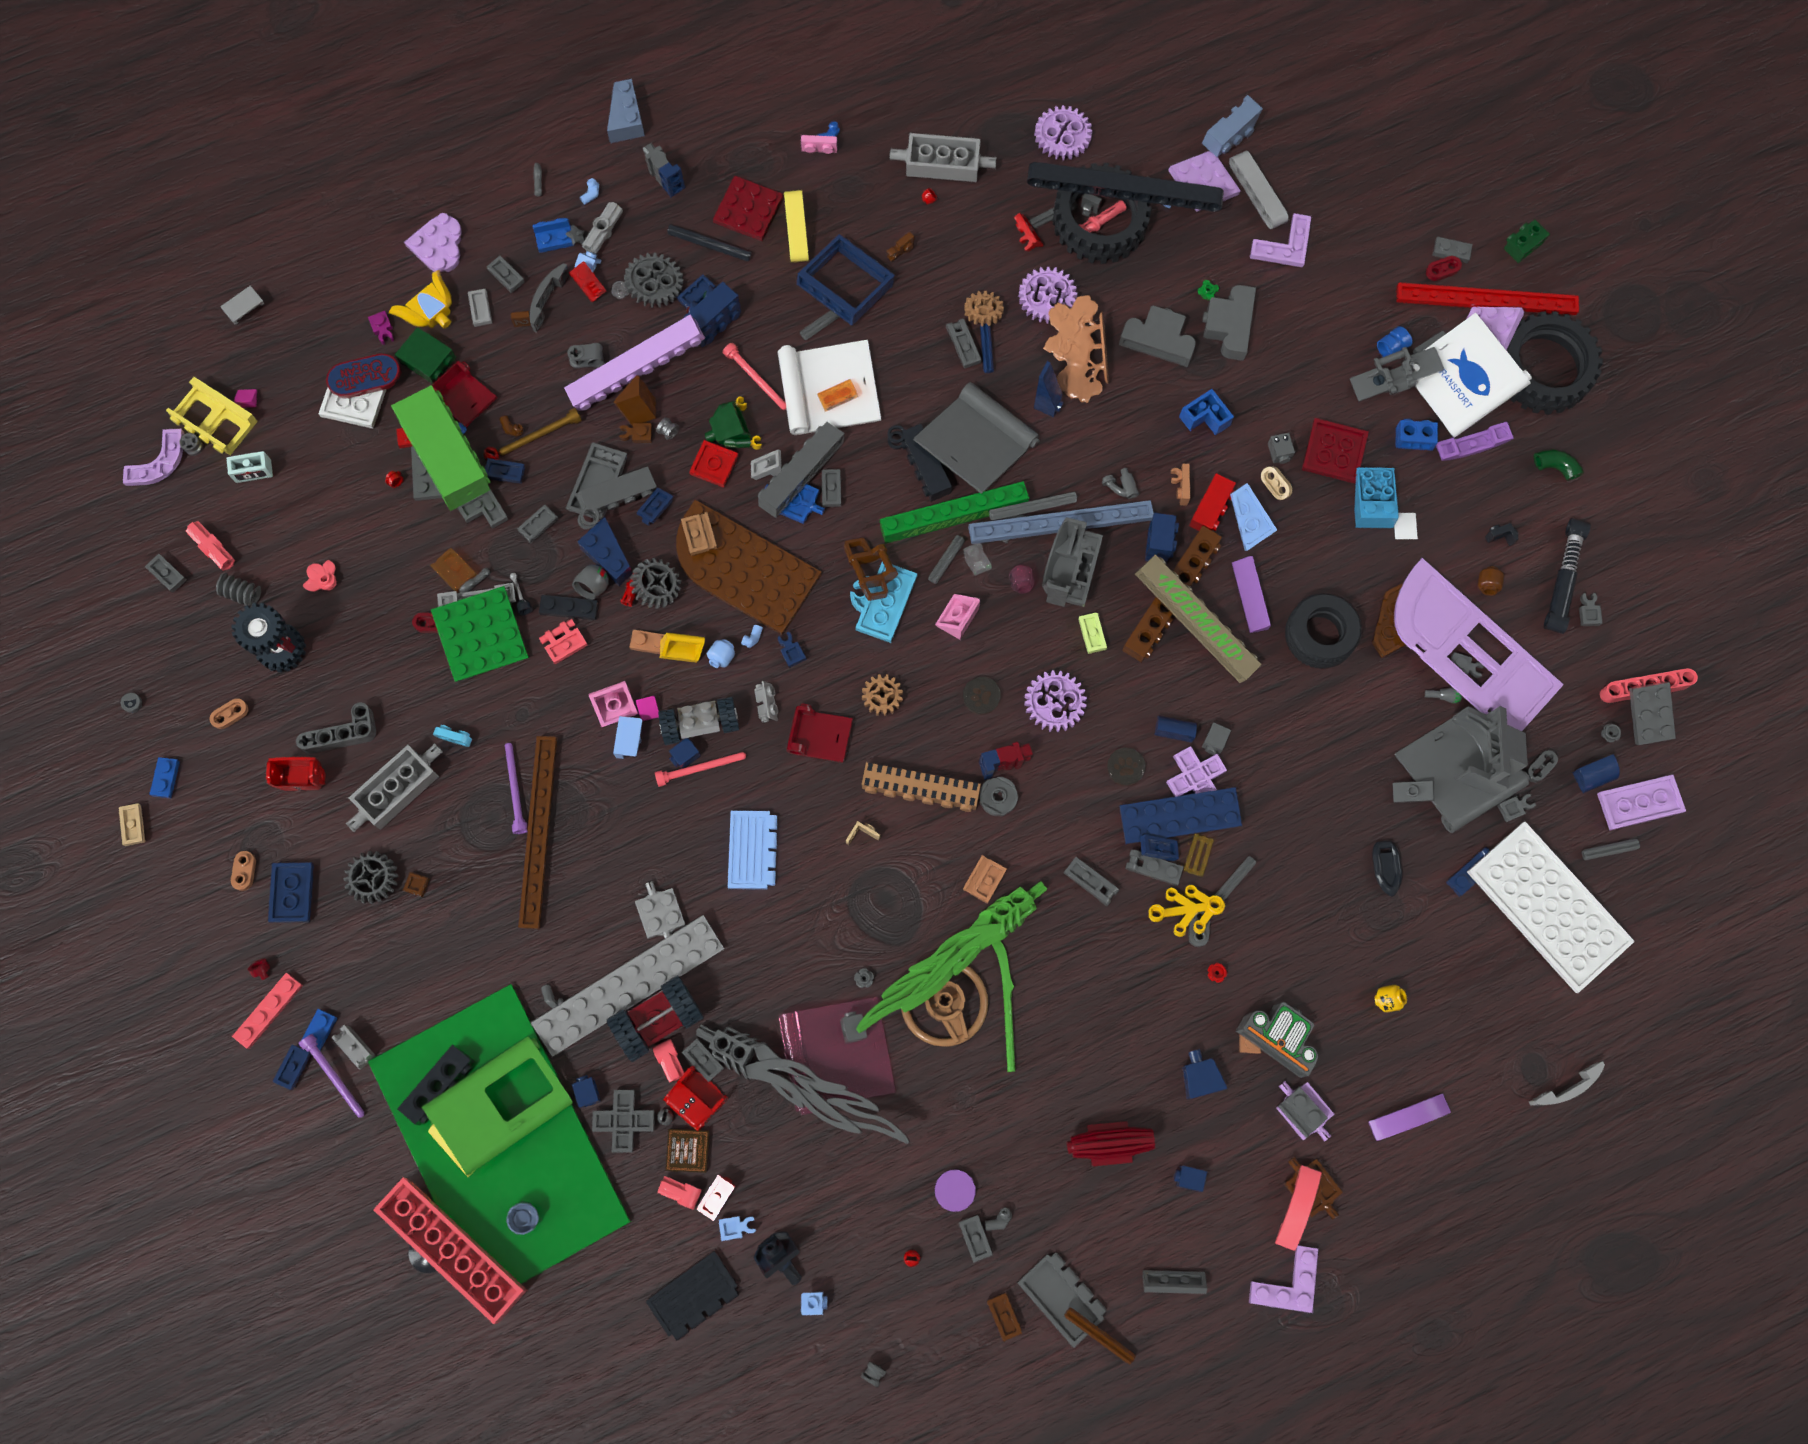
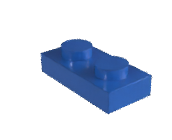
M158 757L149 795L172 798L180 764L179 760Z
M317 1009L302 1040L313 1033L317 1039V1047L321 1051L337 1017Z

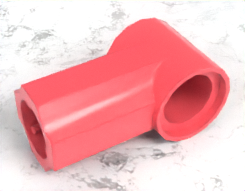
M669 1039L652 1047L658 1063L662 1065L669 1083L680 1079L684 1074V1070L679 1062L678 1053L672 1040Z
M664 1176L658 1193L674 1199L678 1204L694 1210L702 1192L697 1187L687 1183L683 1184L667 1176Z

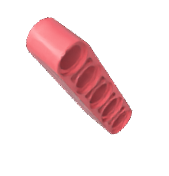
M1681 669L1613 681L1601 689L1600 697L1606 703L1630 700V691L1627 686L1633 688L1644 686L1646 683L1649 685L1664 682V679L1670 682L1671 692L1685 690L1697 682L1698 676L1692 669ZM1609 689L1614 692V695L1610 694Z

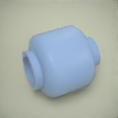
M725 639L716 640L707 651L709 663L715 668L727 667L735 656L734 646Z

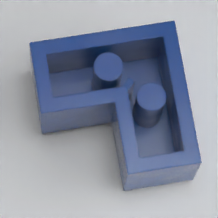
M1213 389L1184 406L1179 418L1190 431L1205 422L1212 432L1217 435L1231 425L1234 416Z

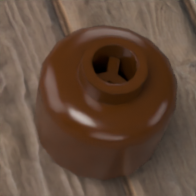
M1490 566L1480 571L1478 589L1483 594L1493 596L1502 591L1504 573L1501 570Z

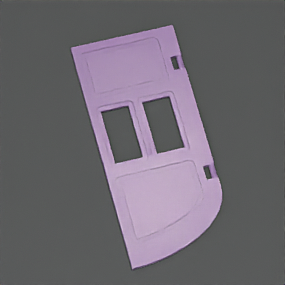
M1423 558L1414 566L1405 579L1395 604L1394 622L1400 639L1478 711L1487 715L1489 709L1493 711L1502 706L1506 708L1507 725L1523 731L1564 684ZM1478 623L1512 652L1501 666L1467 636ZM1418 644L1425 652L1423 653L1415 645ZM1458 644L1492 673L1490 678L1481 687L1447 657Z

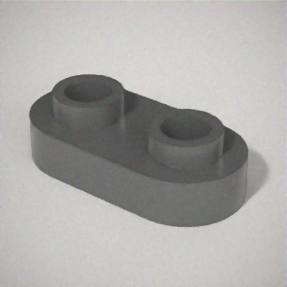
M1203 911V912H1198L1197 914H1202V915H1203V914L1205 913V911ZM1196 914L1189 923L1188 940L1194 947H1202L1209 940L1210 920L1206 924L1204 933L1201 934L1202 940H1198L1196 938L1197 933L1193 930L1194 923L1199 920ZM1201 925L1196 926L1198 929L1203 928Z

